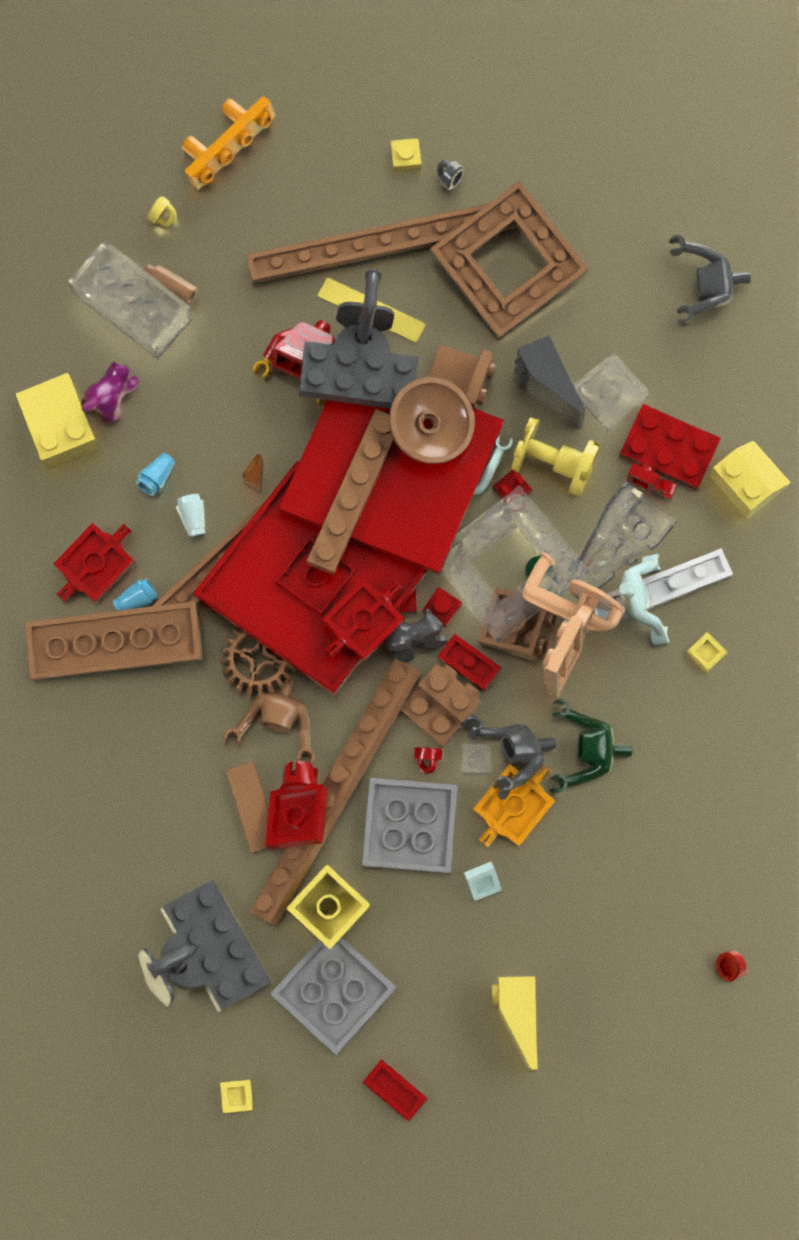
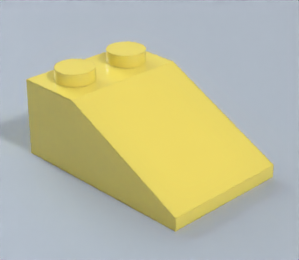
M69 373L16 394L46 470L99 449L85 412L82 411L81 402Z
M498 977L497 985H492V1005H498V1013L529 1072H536L538 1068L535 977Z

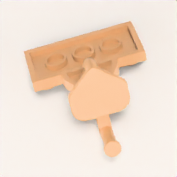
M542 552L541 558L535 564L523 588L522 595L528 603L569 621L568 623L563 621L556 636L558 638L557 646L555 649L550 648L543 661V664H545L543 669L545 671L544 678H546L544 684L547 687V695L558 699L583 649V640L587 631H610L618 625L626 609L602 590L576 579H572L570 583V593L579 599L578 604L540 588L539 585L550 566L555 565L553 559L545 552ZM596 608L610 611L606 620L595 615Z

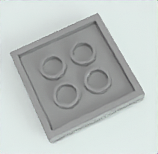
M370 778L362 867L451 874L458 785Z
M341 937L331 949L318 940L270 995L337 1056L394 993L397 987Z

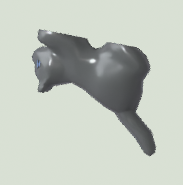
M427 609L422 620L413 623L403 622L385 640L384 646L392 651L393 658L402 662H409L415 658V650L417 648H439L446 645L448 640L445 636L439 635L443 629V623Z

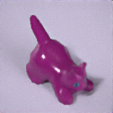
M112 362L100 381L92 384L85 391L84 397L81 400L82 411L91 412L94 410L100 413L106 422L117 420L122 412L120 408L121 399L138 387V377H130V369L127 365Z

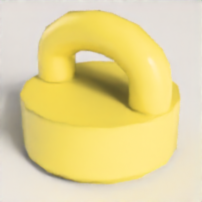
M162 196L150 209L147 219L155 225L159 224L162 227H169L176 220V210L170 205L171 202ZM168 211L170 216L167 220H164L162 217Z

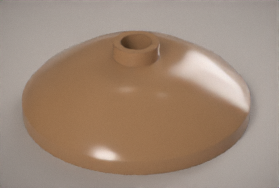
M426 377L410 382L399 391L390 408L389 426L394 441L406 455L422 463L439 464L454 459L466 449L474 433L475 417L469 399L459 387L441 378ZM423 420H428L431 423V429H426L423 426Z

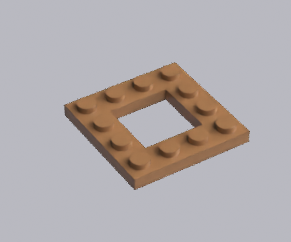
M520 180L430 248L432 254L498 339L588 271L587 266ZM514 222L547 266L504 298L471 254Z

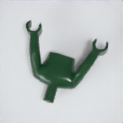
M564 699L552 702V704H558L562 707V713L556 712L552 714L554 718L565 717L583 727L592 729L591 731H581L579 733L577 754L579 762H584L594 767L565 777L560 774L550 777L551 780L555 779L560 784L559 789H549L551 793H560L567 786L585 783L609 773L612 768L614 755L632 756V745L615 744L611 725L570 709L569 703Z

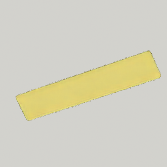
M326 278L318 293V297L337 306L343 302L364 303L365 297L364 294L331 278ZM377 301V305L388 307L394 312L393 325L388 330L413 342H417L426 324Z

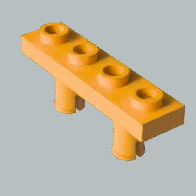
M264 96L247 111L233 99L225 101L221 111L234 124L208 149L193 136L188 137L183 142V150L195 159L185 170V174L190 185L197 191L210 183L214 175L223 166L230 164L234 156L243 147H247L262 129L267 128L276 116L271 102Z

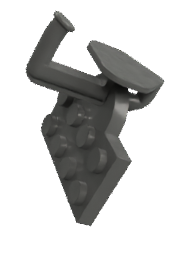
M368 269L364 274L366 279L364 303L343 302L338 306L336 321L344 326L345 329L337 335L334 345L305 341L299 396L390 409L399 391L417 379L418 357L390 353L389 342L384 334L381 333L392 328L394 312L388 307L377 305L379 281L382 277L379 270Z
M213 880L161 907L160 910L174 935L165 943L160 959L156 960L147 948L142 949L138 954L148 988L166 1006L171 1005L175 1000L169 982L185 990H196L204 987L219 1013L272 983Z

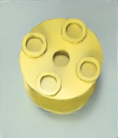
M530 417L524 431L526 433L523 441L520 440L516 447L511 469L519 472L527 455L554 465L553 472L573 479L569 493L580 497L593 469L594 459L598 456L601 444L589 440L584 452L564 444L561 449L534 439L540 420Z

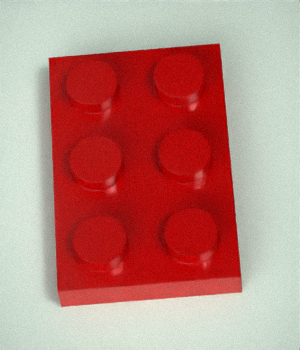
M642 404L619 457L637 465H648L655 470V473L698 491L721 438Z

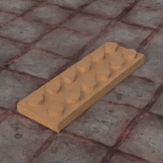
M196 601L25 622L30 680L33 681L203 660L198 603Z

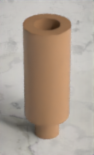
M148 264L143 271V274L150 277L149 282L187 306L194 300L197 294V287L160 265L155 268Z

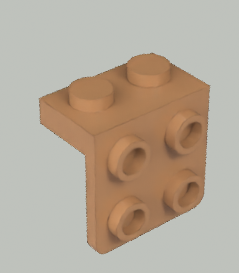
M440 346L437 349L428 377L441 378L453 383L464 392L472 407L477 409L478 404L483 405L487 394V389L484 387L487 379L492 380L497 363H493V352L482 349L480 357L446 346Z

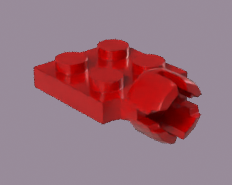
M296 761V767L293 770V762H288L283 770L281 787L270 791L265 846L270 850L323 844L328 788L323 784L317 785L318 769L314 768L312 763Z

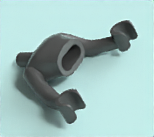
M675 235L670 239L669 243L681 245L680 248H674L670 251L673 256H679L686 252L702 256L711 262L706 266L697 267L699 297L709 298L691 307L688 305L680 306L677 313H686L689 317L678 320L679 325L686 326L690 324L693 316L730 302L734 284L751 282L750 272L732 273L727 258L706 245L685 242V239L680 235Z
M470 716L463 725V728L471 729L467 735L469 739L473 740L477 736L501 740L502 750L511 763L519 762L527 765L513 778L500 776L496 780L493 788L501 789L498 794L501 800H505L511 790L529 781L544 765L545 758L542 750L555 749L556 741L553 737L537 739L534 733L524 724L501 728L483 727V723L478 717Z

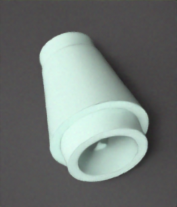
M199 494L177 498L178 505L176 509L188 532L189 538L206 534L204 529L203 500H200Z

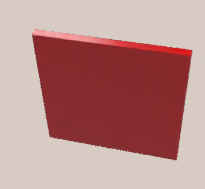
M327 400L279 506V512L322 528L375 410L377 409L389 414L390 409ZM473 408L475 427L470 443L457 457L439 464H426L410 458L394 441L350 540L440 575L505 420ZM423 420V426L426 429H431V423L428 420Z
M296 461L193 592V596L335 696L361 659L352 650L345 647L333 659L325 653L324 649L336 638L333 632L322 623V618L362 579L373 589L382 593L393 581L397 582V586L400 585L402 591L391 602L394 608L399 611L428 573V570L352 540L349 541L334 575L308 565L307 559L321 528L279 512V506L299 464V461Z

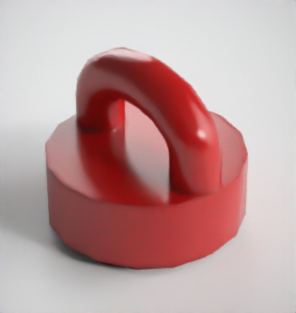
M415 747L413 758L418 759L420 771L425 774L433 773L437 768V761L442 760L443 750L441 748ZM425 759L430 760L429 767L425 765Z
M729 950L717 957L716 969L724 980L732 982L747 974V965L739 952Z

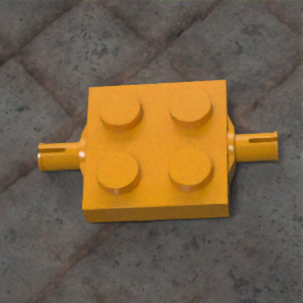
M509 764L500 776L513 778L520 771ZM543 765L524 785L511 790L505 800H501L498 797L500 788L495 789L493 785L473 808V811L484 819L489 827L481 838L478 839L481 844L484 843V846L488 848L493 840L500 835L509 839L517 847H520L556 802L554 798L543 790L540 784L550 772L548 767L544 769L545 765Z

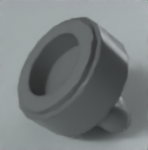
M442 160L436 168L440 184L448 190H453L460 183L465 172L464 166L456 161L451 163L448 160Z

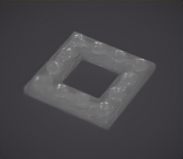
M520 485L456 535L441 571L497 643L541 610V608L528 603L524 599L522 591L526 582L501 601L471 563L510 531L517 528L540 557L541 553L545 552L555 562V565L550 566L539 585L540 588L559 596L570 588L572 579L580 580L590 572Z

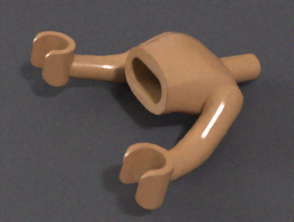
M283 678L282 682L285 688L280 689L279 694L264 692L262 695L257 696L236 728L228 729L224 733V744H227L229 737H236V748L241 745L242 735L253 723L260 711V725L279 732H290L291 726L297 719L300 745L297 761H300L304 756H308L311 759L310 763H312V766L314 765L315 755L310 749V729L306 706L303 702L290 697L295 682L293 679L289 681Z

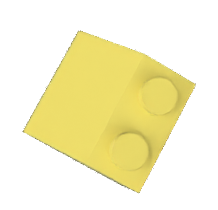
M754 441L735 449L715 465L710 474V478L746 519L791 484Z
M326 865L291 902L286 910L325 946L331 949L371 905L329 865Z

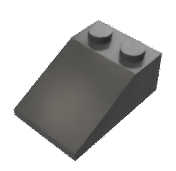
M545 336L518 348L517 359L514 360L516 365L514 374L520 385L524 383L529 393L576 429L582 428L585 408L550 336Z

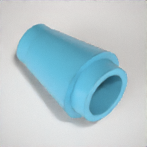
M161 453L159 457L138 474L137 486L151 496H154L156 492H161L175 465L173 458L166 453Z
M147 578L142 581L138 579L113 600V604L117 611L143 608L152 605L158 596Z

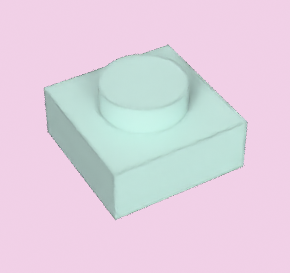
M492 862L464 872L474 901L502 890Z

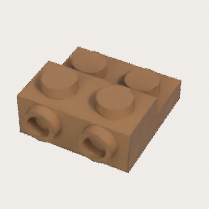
M496 587L478 642L482 645L508 651L510 655L537 662L539 655L543 656L546 653L548 639L545 636L548 628L552 629L555 626L557 616L528 603L521 593Z
M437 663L405 701L400 712L444 748L464 725L467 718L472 716L481 706V700L478 698L480 692L473 685L467 683L464 686L456 679L458 673L447 664L441 667Z

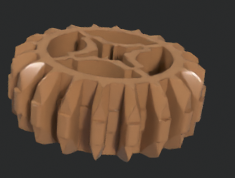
M235 628L233 633L236 639L226 637L225 641L231 648H221V653L229 657L221 658L220 664L228 666L222 670L223 676H231L227 681L229 686L238 683L236 687L237 693H242L246 687L247 697L252 698L255 690H258V696L262 695L264 690H269V693H275L273 687L276 685L279 689L285 688L282 682L283 678L292 681L293 677L287 671L296 672L297 669L284 660L276 659V656L270 655L268 649L259 642H257L254 648H243L240 650L245 643L253 640L245 632L241 633ZM262 652L266 661L264 663L261 661V664L257 665L256 668L253 657H257ZM236 659H240L243 663L250 665L249 679L242 676L236 669ZM279 669L272 677L258 681L264 671Z

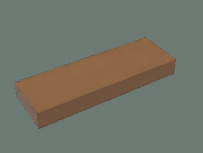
M254 761L226 769L251 854L269 849L265 846L268 805Z

